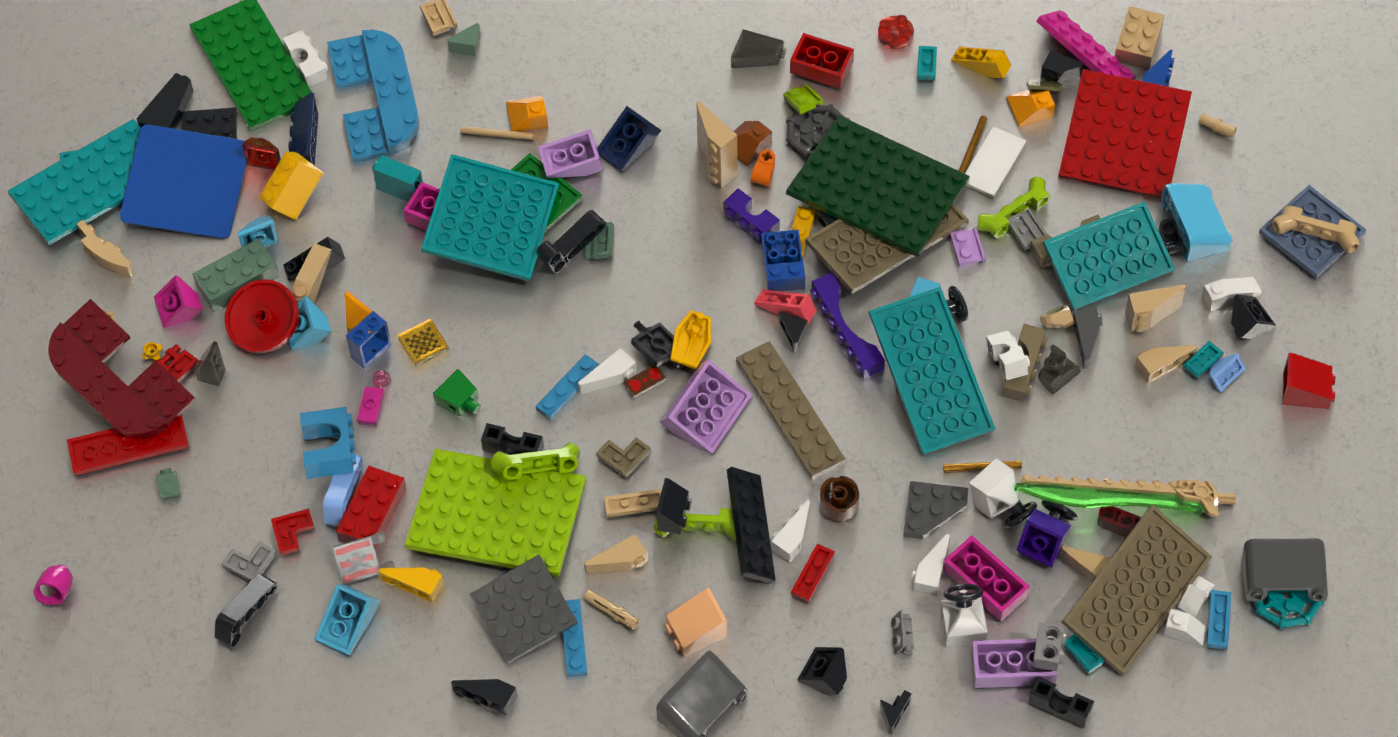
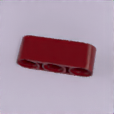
M1103 505L1099 509L1097 523L1101 528L1126 538L1141 517L1112 505ZM1104 515H1107V516H1110L1111 518L1107 519V518H1104L1103 516H1104ZM1122 523H1128L1129 526H1124Z

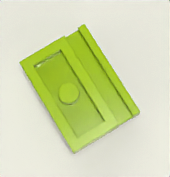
M807 83L802 88H792L788 92L783 93L784 100L800 115L816 108L817 104H824L822 97Z

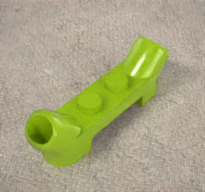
M1042 177L1031 178L1029 180L1028 192L1023 196L1019 195L1010 205L1003 206L997 214L981 213L978 216L977 229L990 232L995 238H999L1008 232L1010 221L1007 218L1020 212H1025L1030 207L1035 211L1044 207L1051 199V195L1045 190V180Z
M567 443L561 449L514 455L499 451L493 455L491 466L493 470L502 473L508 480L522 479V474L558 470L559 474L569 473L578 467L580 449L574 443Z
M720 508V515L686 513L685 516L688 517L686 528L682 529L686 531L704 530L706 532L724 531L733 541H736L732 509ZM657 520L654 522L653 528L660 537H666L670 534L669 532L658 531Z

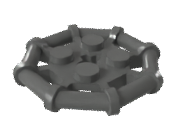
M830 103L829 105H816V108L801 115L796 112L786 120V143L803 155L804 159H808L813 153L812 150H815L834 123L829 118L830 114L836 119L839 115L849 120L850 118L845 117ZM812 112H825V114L816 113L813 115ZM805 114H807V119H805L802 123L798 122L799 119H801ZM795 128L800 129V135L795 136ZM815 130H821V131H822V134H819V133L814 134V133H815ZM799 142H802V143L805 144L808 148L806 149V148L803 147Z

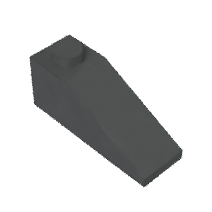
M1097 308L1074 310L1073 325L1084 369L1088 368L1099 328L1102 326V316L1098 314Z

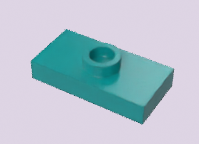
M1208 341L1184 363L1183 368L1198 379L1223 356L1224 352Z
M1075 634L1066 639L1064 647L1087 674H1090L1104 664L1105 660L1098 656Z

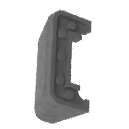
M1254 538L1244 543L1241 572L1246 601H1261L1266 598L1268 591L1307 590L1309 599L1327 601L1325 547L1321 539Z
M707 651L658 702L656 707L657 720L677 737H707V729L732 703L741 704L748 696L747 688L713 652Z

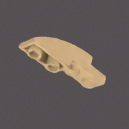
M83 220L77 223L79 232L83 237L81 239L83 249L92 259L115 273L128 277L133 276L131 269L133 265L127 257L124 258L122 256L123 253L118 245L114 246L110 240L105 243L101 237L95 235L94 228L90 224L87 225Z

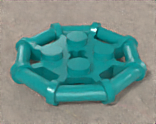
M1307 590L1268 591L1266 596L1268 602L1266 605H1263L1262 600L1254 601L1255 613L1279 626V629L1310 625L1317 611L1325 603V601L1309 599ZM1287 592L1292 598L1284 599L1282 593ZM1306 604H1311L1312 606L1310 607L1308 612L1304 613L1302 611L1304 606ZM1271 609L1272 611H1274V612H1276L1277 614L1281 615V618H1279L1278 616H1276V615H1274L1273 613L1269 612L1268 610ZM1294 614L1298 615V618L1286 619V616Z

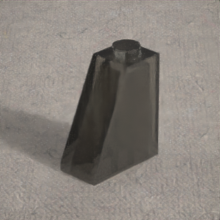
M743 29L731 55V68L778 65L780 59H784L786 53L784 41Z

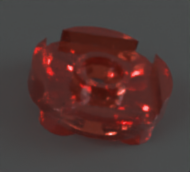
M905 15L890 16L880 21L878 39L884 46L886 44L891 46V49H902L908 46L913 39L914 27ZM893 30H898L899 34L896 35L895 33L891 32H893Z

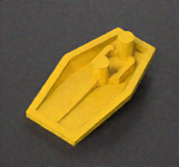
M689 311L675 329L670 360L697 369L712 342L711 317L701 312Z

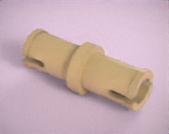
M1205 113L1201 115L1198 124L1212 129L1213 132H1219L1230 138L1234 137L1237 127L1224 123L1222 119H1215Z

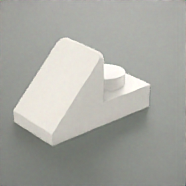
M1198 576L1193 584H1189L1177 609L1196 617L1208 599L1211 590L1214 589L1215 584Z

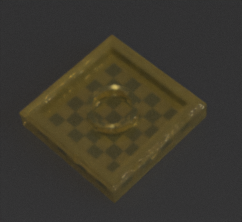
M432 319L398 335L399 341L415 367L449 351V346Z

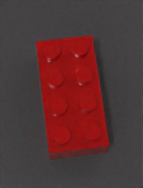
M368 465L336 530L338 541L348 543L381 531L385 533L407 489L404 477ZM373 544V545H374L375 552H376V550H377L379 544Z

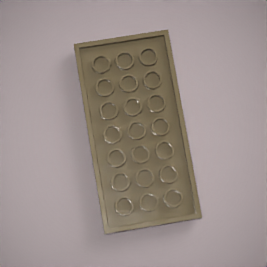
M953 204L924 250L968 224L969 219L955 204ZM840 219L817 231L805 240L809 248L851 294L915 256Z
M1151 505L1061 623L1105 660L1114 670L1123 675L1168 617L1170 610L1174 609L1181 600L1189 584H1193L1212 556L1157 507Z

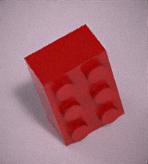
M803 33L790 59V73L841 89L854 61V49Z

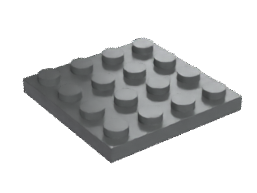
M540 555L533 557L470 593L472 600L508 664L578 624Z

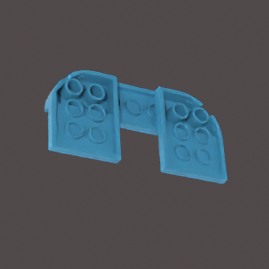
M373 29L362 30V35L327 42L337 89L373 82L379 106L377 108L343 114L353 163L380 158L381 155H394L406 149L410 145L409 142L414 137L416 138L418 134L419 117L404 52L400 43L390 34Z

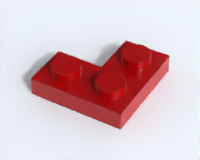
M309 508L271 519L281 556L300 551L296 538L297 533L315 529Z

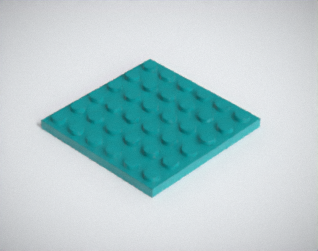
M451 154L421 252L530 282L538 257L537 249L542 244L559 183Z

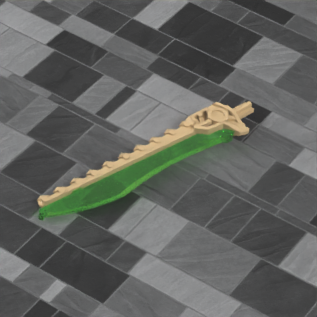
M1026 474L1022 476L1021 483H1016L1014 489L1016 492L1020 491L1042 500L1072 507H1150L1154 505L1157 508L1187 511L1196 515H1201L1204 512L1214 517L1219 515L1218 504L1235 505L1236 494L1217 493L1216 488L1210 481L1204 482L1199 480H1178L1163 484L1158 480L1146 483L1140 479L1136 483H1131L1126 479L1115 482L1110 478L1098 481L1091 477L1086 481L1078 477L1066 480L1061 476L1049 479L1044 475L1033 478Z

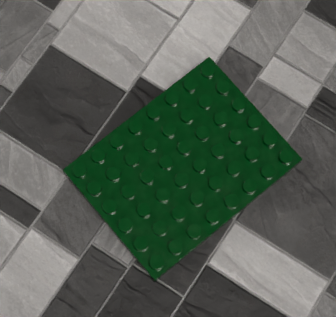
M839 115L787 188L786 195L919 257L969 182L970 176Z

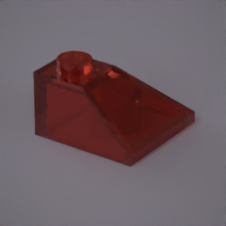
M251 137L242 144L248 166L275 171L281 157L279 149L270 141L264 138Z

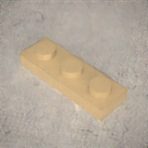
M662 489L604 497L607 518L657 511Z

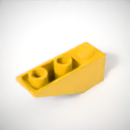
M959 46L951 58V61L992 78L1004 79L1012 66L1004 50Z

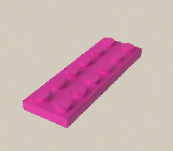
M1059 10L1038 17L1036 22L1092 71L1135 80L1136 76L1128 67L1122 65L1117 57L1106 51L1103 45L1098 44L1090 34L1082 30L1080 25L1073 22L1065 12Z

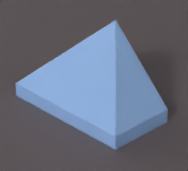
M1235 353L1214 363L1210 367V378L1218 392H1221L1246 367L1239 354Z

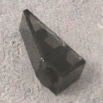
M213 341L202 354L199 362H196L194 373L198 381L219 386L226 369L218 343Z

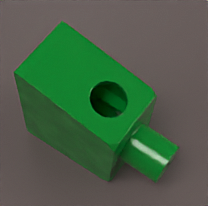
M459 369L433 392L436 404L458 416H461L467 409L476 414L481 408V405L476 401L478 399L476 387Z

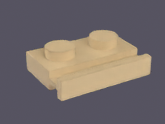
M433 0L420 5L422 14L433 36L449 31L453 27L458 28L446 0Z

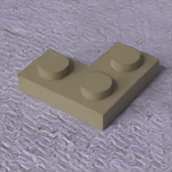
M637 437L624 450L608 440L597 451L596 457L627 478L648 456L651 448Z

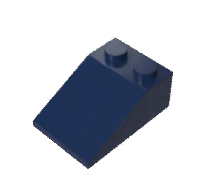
M626 106L597 149L600 155L624 171L652 145L662 130Z

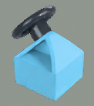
M917 277L910 297L941 287L940 283ZM950 286L948 289L949 299L946 302L951 315L955 313L959 320L967 321L968 309L959 289L955 286Z

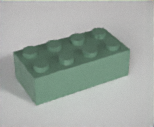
M259 238L192 273L197 288L213 312L228 305L232 296L244 285L256 280H275L280 277L277 265Z

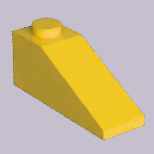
M425 567L380 568L378 571L381 581L433 603L444 584L443 577L439 571L435 569L429 570Z

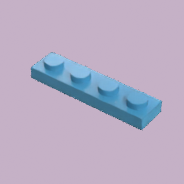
M585 354L536 405V410L551 420L579 391L578 382L600 364Z
M580 599L566 600L578 622L577 625L563 632L567 677L587 675Z

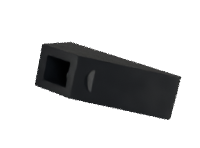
M326 237L317 243L332 249L326 270L345 260L341 245L338 242ZM312 247L283 264L289 281L296 279Z
M499 679L452 680L451 682L454 694L461 698L467 697L478 706L484 705L489 707L496 714L502 713L507 715L517 697L516 687Z

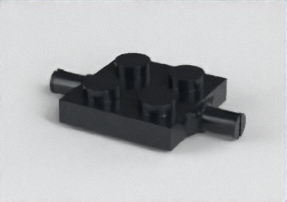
M640 321L635 322L633 326L640 333L632 338L631 344L655 368L668 361L674 364L676 368L682 365L670 360L674 335L660 322L651 327H645Z

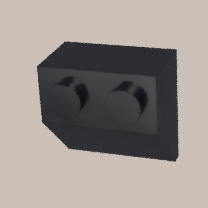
M669 478L664 480L656 511L657 530L681 535L682 528H686L688 517L685 515L686 511L691 509L692 499H689L688 490Z

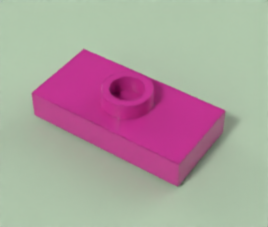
M365 386L357 417L358 423L377 425L384 389Z

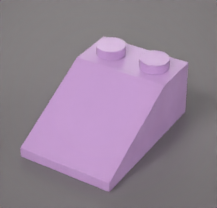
M591 129L538 147L547 178L588 176L604 170Z

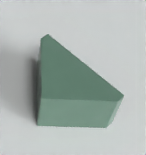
M478 22L447 39L450 52L476 55L481 37Z

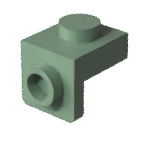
M171 468L160 470V474L156 475L160 498L180 495L177 472H172Z

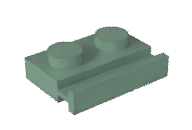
M606 222L602 232L585 247V259L587 261H590V259L598 260L613 257L614 224L612 222Z

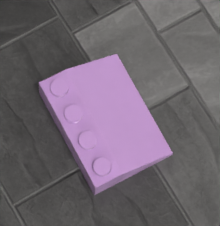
M708 359L699 364L660 420V423L676 436L709 454H713L752 394Z

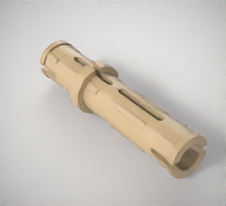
M592 589L586 592L584 600L612 616L614 621H620L632 630L638 626L640 619L626 612L624 607H618Z

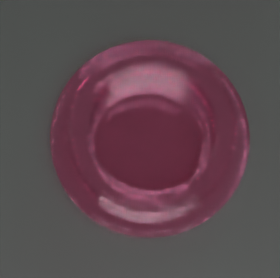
M385 370L376 371L372 378L373 385L378 388L386 387L391 382L390 374Z

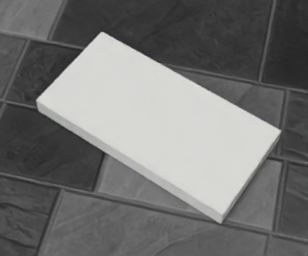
M993 126L965 174L970 176L966 187L994 199L1025 147L1026 140Z

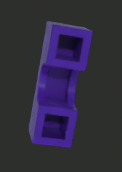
M739 188L723 202L725 216L736 221L742 229L748 230L757 240L762 241L761 233L777 232L780 230V219L767 209L759 215L748 213L752 209V198Z

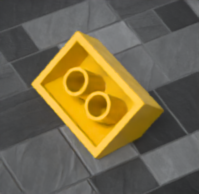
M286 151L259 199L270 208L297 220L324 173L299 153Z

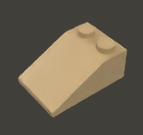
M1185 284L1129 294L1125 316L1130 332L1141 333L1149 330L1179 309L1183 301Z

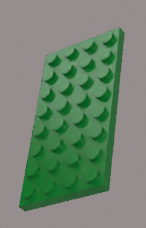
M243 0L189 24L191 31L250 132L290 115L291 111H294V103L312 93L257 0Z

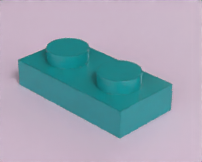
M919 46L917 80L935 81L937 47Z

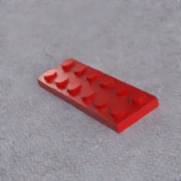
M182 414L164 431L148 438L127 437L112 428L67 439L75 476L189 448Z

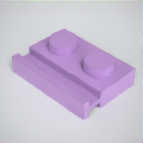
M976 227L971 230L954 231L950 234L959 267L974 265L977 262H986L985 253Z

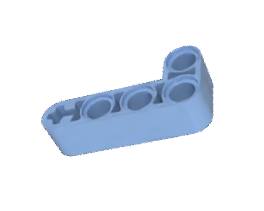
M356 455L357 464H353L354 472L333 475L323 502L325 525L339 526L362 469V456Z

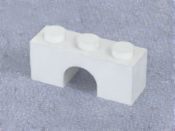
M300 30L283 38L284 46L293 61L306 59L304 62L299 63L298 67L309 87L328 79L326 74L328 67L325 61L321 62L319 59V51L317 48L312 47L313 43L309 35L306 36L303 30Z
M1009 331L986 336L988 353L994 362L999 360L1000 371L1006 380L1028 375L1029 358L1027 355H1024L1022 347L1017 345L1016 338L1012 337Z

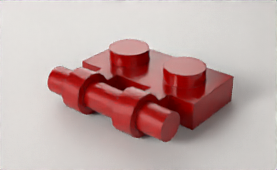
M175 344L172 348L165 351V355L160 360L156 361L180 383L199 364V360L185 349L178 354L181 348ZM170 360H173L168 366H166V364Z

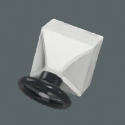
M997 458L969 482L975 508L990 518L1008 510L1011 515L1004 523L1006 528L1018 525L1037 508L1035 501L1023 505L1018 500L1014 471Z
M957 584L944 590L943 596L947 600L941 601L940 613L946 647L972 644V641H984L987 639V627L981 598L984 591L980 586Z

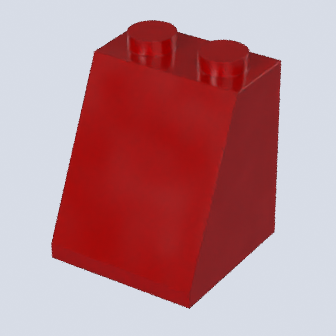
M1288 353L1283 370L1282 405L1329 409L1331 402L1335 401V391L1332 390V385H1335L1336 374H1332L1333 366L1295 353Z

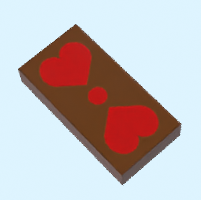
M651 366L623 383L630 395L635 399L666 382V377L659 367Z

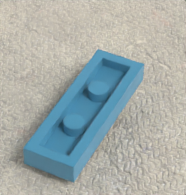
M1211 590L1207 648L1223 650L1228 648L1231 592Z

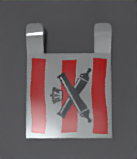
M383 531L332 547L343 584L378 575L380 568H395L393 561H387L379 565L373 544L386 541Z

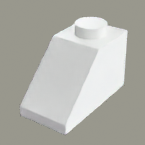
M1171 609L1163 636L1203 647L1208 628L1191 614Z

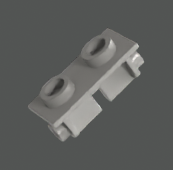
M900 610L891 620V628H893L892 645L895 655L901 650L909 654L914 649L913 635L906 634L912 632V618L909 614H903V610Z

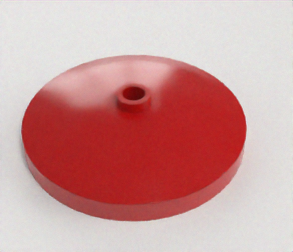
M268 279L252 281L241 287L230 299L225 311V328L230 339L244 351L254 354L272 352L282 347L292 337L299 321L297 300L287 287L277 281Z

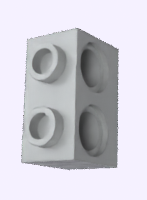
M1039 622L1032 667L1057 671L1058 664H1062L1064 652H1060L1061 646H1065L1066 634H1063V626ZM1047 636H1054L1056 639L1050 640ZM1050 654L1053 658H1046L1044 655Z

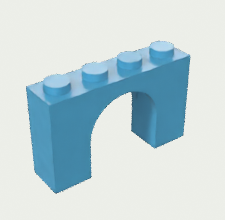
M339 407L300 413L304 440L323 437L338 439L334 445L328 448L303 452L306 478L312 479L354 472L353 464L357 463L355 452H352L355 451L354 439L351 440V438H354L353 427H350V425H353L352 415L347 413V408Z

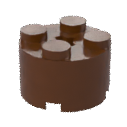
M846 476L828 478L820 489V510L827 518L839 523L852 518L859 507L857 484Z

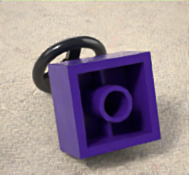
M1043 499L1041 504L1050 511L1049 514L1034 509L1026 521L1016 551L1053 567L1060 557L1062 546L1071 525L1063 522V520L1075 521L1078 516L1074 511L1058 502Z

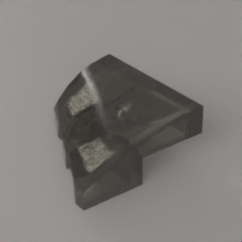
M1053 344L1050 347L1051 353L1048 358H1045L1044 367L1040 369L1038 379L1052 395L1081 372L1080 367L1066 357V353Z

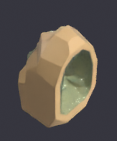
M1067 305L1052 309L1040 316L1041 323L1047 328H1066L1074 324L1072 314Z

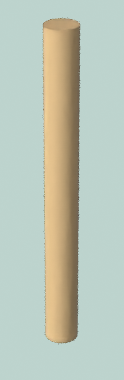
M461 126L460 129L461 134L524 140L534 139V133L464 126Z

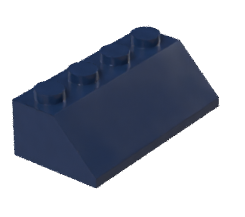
M310 93L294 103V111H291L293 126H290L292 141H289L288 148L289 152L299 153L315 166L319 113L315 95Z

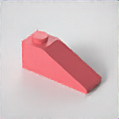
M763 289L754 301L756 306L778 316L780 312H785L806 319L808 323L817 312L808 294Z

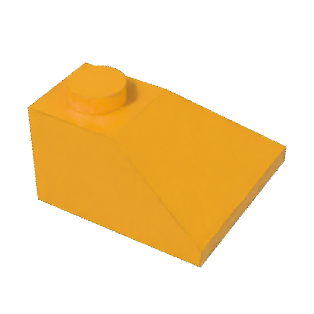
M1030 89L1006 96L1019 127L1054 117L1055 104L1048 90Z
M542 96L506 102L512 131L524 132L548 127L547 113Z
M346 291L344 293L346 325L349 333L373 311Z

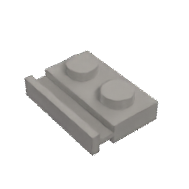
M1030 208L1025 212H1020L1007 218L1010 221V230L1024 251L1030 249L1031 240L1047 235Z

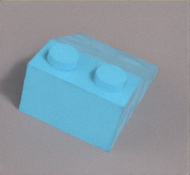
M337 584L315 640L350 655L373 619L380 600L348 585Z

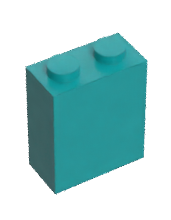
M383 155L380 156L378 161L374 162L372 167L376 188L409 202L419 184L423 182L420 170Z

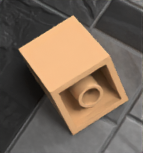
M710 588L703 590L666 615L665 629L669 635H673L675 639L673 640L674 646L677 651L681 650L683 656L727 637V620Z

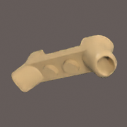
M1294 206L1284 207L1282 215L1273 219V229L1280 235L1290 230L1299 231L1305 235H1313L1324 240L1338 242L1346 253L1354 252L1360 244L1359 239L1355 235L1357 226L1350 221L1340 219L1338 225L1303 216L1301 215L1303 209Z

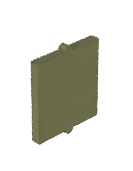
M1029 80L1027 82L1028 89L1061 91L1062 89L1061 83L1036 80Z

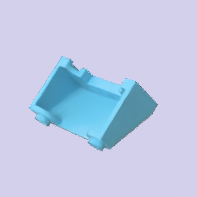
M1170 183L1163 186L1160 202L1163 209L1167 208V211L1172 212L1182 235L1183 244L1187 248V252L1183 254L1186 262L1230 250V245L1233 242L1232 235L1226 230L1213 201L1210 187H1207L1206 184Z

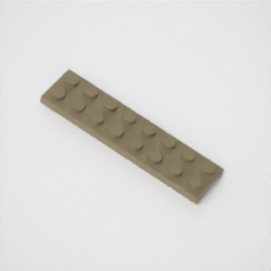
M770 341L736 357L737 363L811 479L846 463V458Z

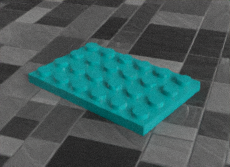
M1145 201L1042 242L1072 311L1176 270Z

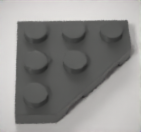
M910 481L903 537L924 539L931 531L947 523L958 512L964 511L967 507L969 488Z

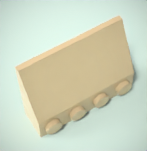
M698 101L696 103L698 147L709 180L722 189L738 176L737 134Z

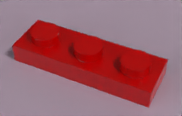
M820 544L815 546L791 590L792 596L805 602H810L835 555V551Z

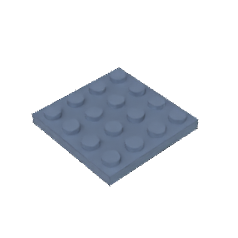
M1310 185L1286 205L1302 208L1301 215L1329 223L1338 225L1340 219L1350 221L1357 226L1355 235L1358 239L1366 233V229ZM1283 209L1280 210L1260 229L1259 234L1317 279L1345 251L1338 242L1324 240L1313 235H1305L1299 231L1290 230L1281 235L1277 234L1273 229L1272 222L1275 217L1282 215Z

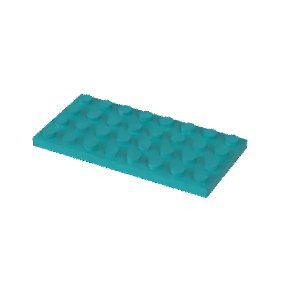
M134 119L8 190V195L48 245L77 230L78 222L83 220L87 224L123 203L141 129Z
M941 287L868 312L922 455L995 431L994 423Z

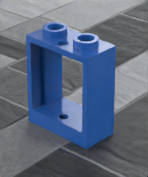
M374 311L346 335L351 359L363 369L367 368L391 346L387 322Z

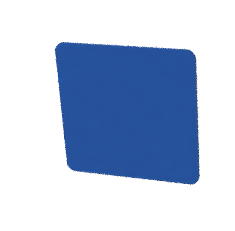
M142 126L120 212L121 221L128 224L220 239L228 238L231 234L250 149L249 143L240 139L167 127Z

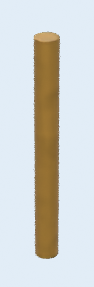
M986 116L980 117L958 170L964 174L986 124Z
M1021 460L1001 461L1011 469L1022 468ZM992 462L943 464V471L984 470Z

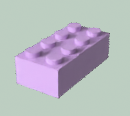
M1036 639L972 641L971 656L974 688L1033 686L1038 676L1056 684L1057 671L1032 667ZM1050 654L1044 655L1046 658H1053Z

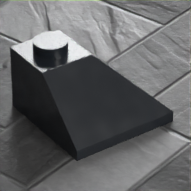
M1239 294L1234 296L1231 324L1235 328L1234 332L1238 337L1253 339L1276 327V324L1256 297Z
M815 647L797 680L823 694L838 695L847 680L844 649L842 647Z

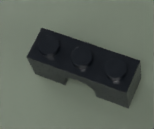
M486 423L481 437L482 450L492 453L500 451L514 455L543 451L544 448L543 436L524 432L522 437H515L508 434L505 427Z
M1038 676L1030 692L1028 703L1081 727H1085L1093 710L1094 701L1075 693L1074 697L1063 695L1056 689L1057 684Z

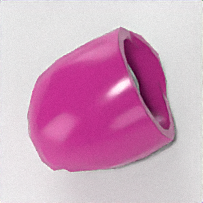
M61 564L48 567L39 577L33 590L36 600L48 605L61 604L69 595L72 586L73 576L69 569ZM40 585L54 589L55 594L52 597L43 595L40 591Z

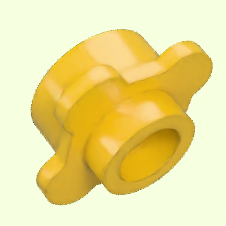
M155 342L146 343L143 348L142 358L144 360H159L160 351L163 349L162 345Z

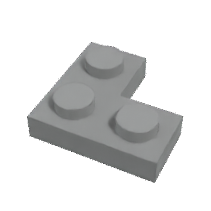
M259 541L249 557L232 548L221 565L228 571L251 582L259 573H264L276 556L277 551Z

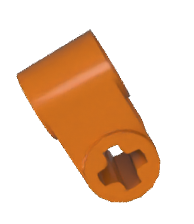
M765 149L760 152L756 165L752 170L750 182L769 186L775 168V153L772 150Z

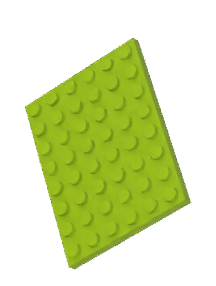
M435 448L405 541V549L512 569L540 555L551 576L560 577L586 484V476L573 473L559 474L558 471L551 470L522 474V479L508 480L502 473L492 469L491 458Z

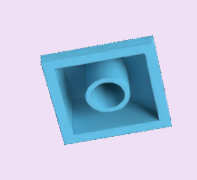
M269 215L251 221L237 233L241 247L258 238L264 247L279 242L274 221Z
M305 296L298 302V325L294 334L288 340L292 349L320 342L331 332L327 316Z

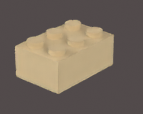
M1129 6L1115 51V57L1118 58L1120 63L1147 70L1150 69L1163 26L1164 14Z

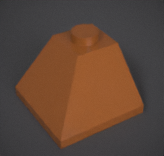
M744 121L733 131L737 134V159L746 166L755 160L762 150L767 149L772 144V131L759 121Z

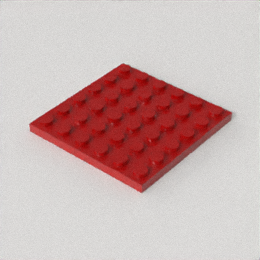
M1083 69L1058 176L1161 198L1163 186L1172 183L1192 91Z

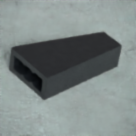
M175 73L136 118L140 127L154 125L177 129L182 118V111H185L193 93L191 80L185 75L182 76Z

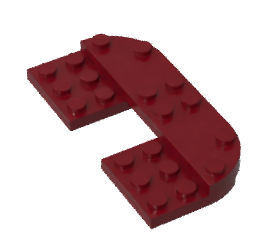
M89 299L64 324L60 322L54 329L48 346V354L52 366L58 375L84 398L117 432L131 438H148L161 433L196 401V398L156 360L127 386L104 363L131 337L93 300Z

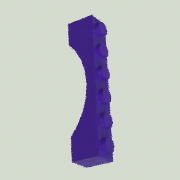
M831 272L813 280L810 293L814 300L817 299L821 313L826 314L830 328L835 329L839 343L844 344L848 358H852L854 361L855 370L858 374L861 373L865 379L885 370V359L876 345L858 337L845 323L839 308L841 287Z

